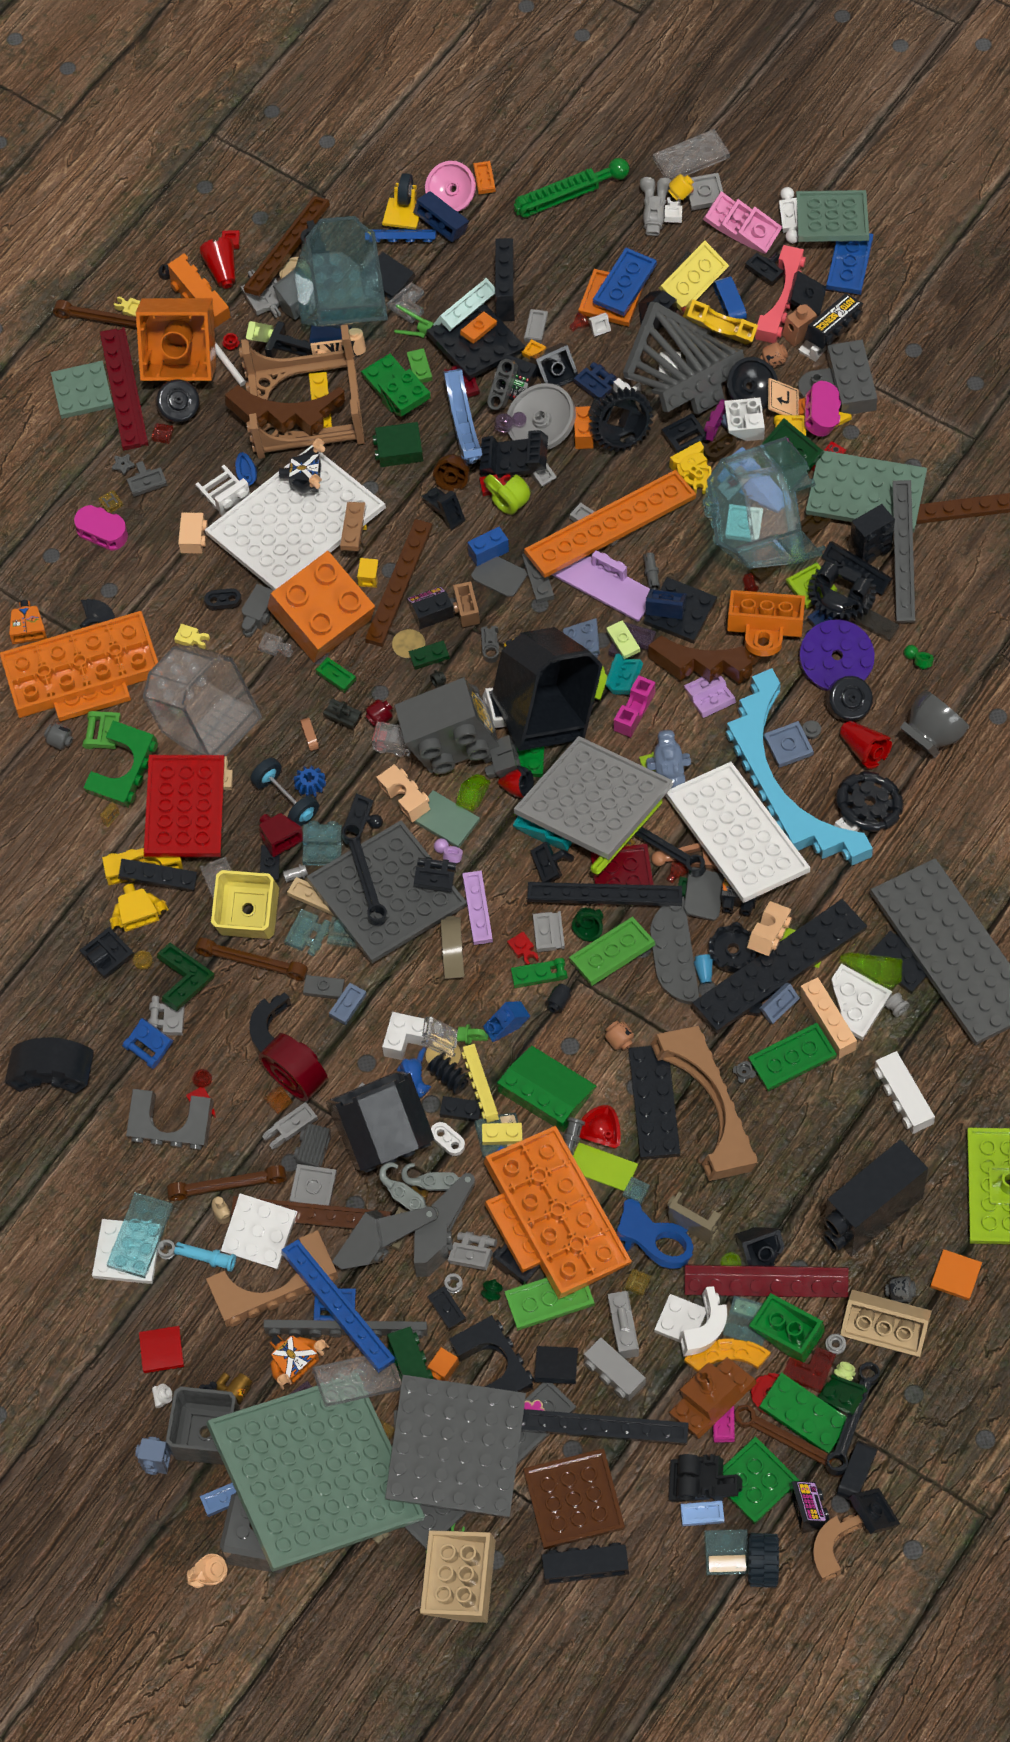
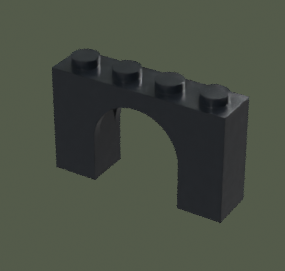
M513 238L495 239L496 313L502 322L515 321Z
M492 1315L449 1338L450 1346L460 1362L482 1350H494L505 1357L508 1363L505 1373L485 1387L522 1393L533 1390L534 1378L529 1370L525 1371L522 1366L524 1364L522 1357L519 1353H514L512 1349L514 1345L509 1336L505 1338L502 1333L504 1330L499 1320L495 1321Z

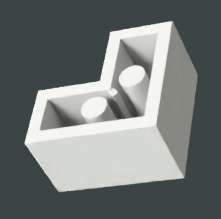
M392 1012L382 1046L384 1056L403 1060L408 1043L427 1047L432 1030L431 1021Z

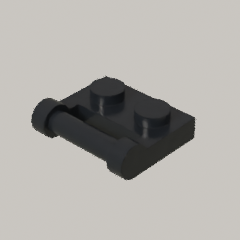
M693 413L661 429V433L671 445L675 454L699 441L703 443L708 441L706 440L707 433L704 432V428ZM695 433L699 434L697 437L681 445L678 444L679 441Z

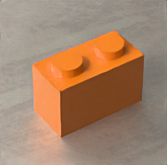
M591 406L575 407V449L593 448V434L590 432L592 427L589 426L592 420L589 418L588 412Z

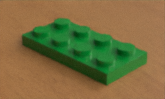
M815 1023L749 1056L748 1061L768 1092L836 1058L837 1054L818 1023Z
M782 1372L758 1407L828 1454L839 1439L847 1418Z

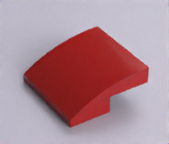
M179 1326L139 1332L143 1373L184 1367Z

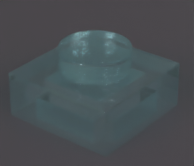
M631 1177L623 1192V1197L633 1199L642 1204L650 1185Z

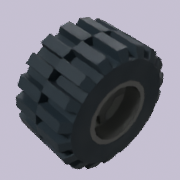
M751 1533L748 1547V1583L750 1587L776 1588L779 1579L778 1535L774 1533Z

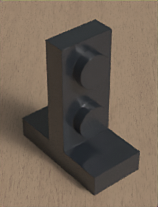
M277 322L265 347L266 357L275 358L278 350L299 356L312 355L310 342L286 335L285 323Z
M434 487L421 496L424 503L444 517L446 525L450 530H453L465 521L456 493L452 490L445 494L437 487Z

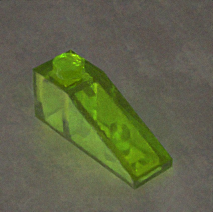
M851 952L840 956V960L873 982L883 984V987H894L902 982L901 958Z

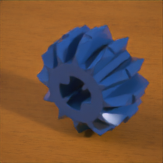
M312 765L309 769L304 766L303 771L297 770V776H294V786L296 790H299L300 795L306 794V796H310V794H313L316 797V792L322 793L323 787L326 786L325 774L321 773L319 768L314 770Z

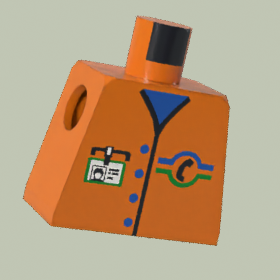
M28 600L20 601V608L11 611L9 634L12 644L47 639L38 607L30 606V601Z

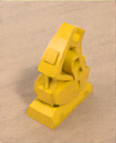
M699 441L671 456L669 467L672 470L676 469L688 485L693 486L695 493H697V488L701 487L703 488L702 494H705L710 482H712L711 466L707 465L708 459L703 454L704 446Z

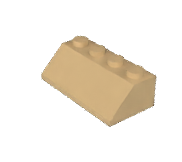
M852 1290L840 1335L920 1357L932 1311Z

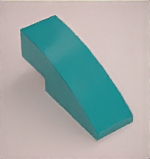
M520 816L516 818L513 824L521 832L539 841H546L556 848L568 851L572 844L571 841Z

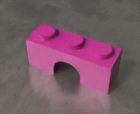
M638 675L630 690V697L626 706L622 705L614 718V731L630 738L632 737L655 695L654 681Z

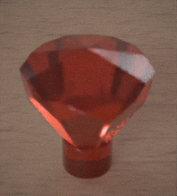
M578 311L574 322L569 325L570 328L574 331L578 327L588 326L587 316Z
M672 861L670 874L666 879L673 883L676 878L687 874V871L682 864Z

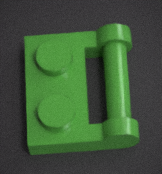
M89 711L87 715L86 738L83 740L82 746L86 749H116V745L110 743L106 735L113 720L120 723L121 714L116 712ZM97 720H100L98 737L93 739L95 723Z

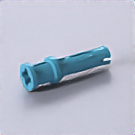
M181 1242L176 1244L178 1246L174 1250L176 1255L207 1262L211 1267L225 1268L228 1272H232L236 1263L235 1254L220 1253V1250L217 1249L209 1251Z

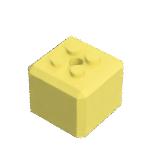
M221 870L216 874L211 923L223 936L270 939L275 932L279 886L273 877L267 873ZM246 905H253L252 913L245 914L243 912Z

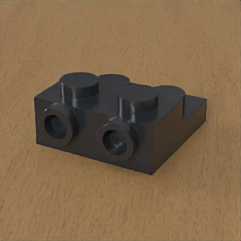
M506 1244L502 1248L499 1246L492 1254L494 1257L492 1263L506 1275L511 1274L524 1285L541 1267L538 1265L522 1273Z

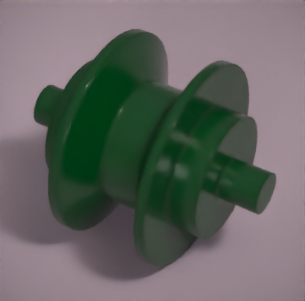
M496 1279L483 1283L485 1289L481 1291V1295L488 1302L501 1298L499 1292L503 1290V1287Z

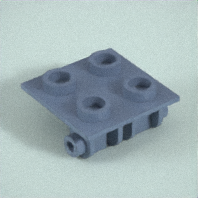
M596 618L563 629L564 634L588 649L598 658L600 651Z

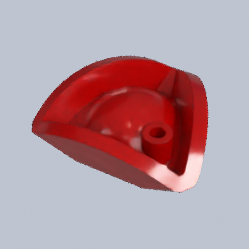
M597 1106L582 1117L581 1120L585 1122V1125L582 1126L580 1138L612 1148L620 1146L621 1132L619 1119L611 1106Z

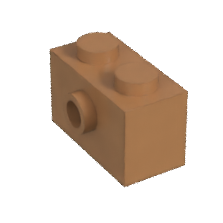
M471 581L453 585L455 598L453 608L454 612L459 614L461 626L466 627L480 624L479 611Z

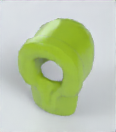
M491 474L484 479L486 487L492 493L493 503L505 514L512 515L516 513L530 498L531 491L528 484L518 475L512 477L504 486Z

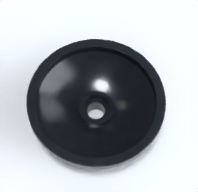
M757 357L743 358L736 362L729 371L727 378L729 394L733 400L760 398L762 409L768 407V379L771 378L778 381L777 375L771 365L763 359Z

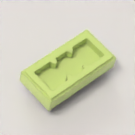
M623 620L606 628V632L623 659L640 652L639 645Z

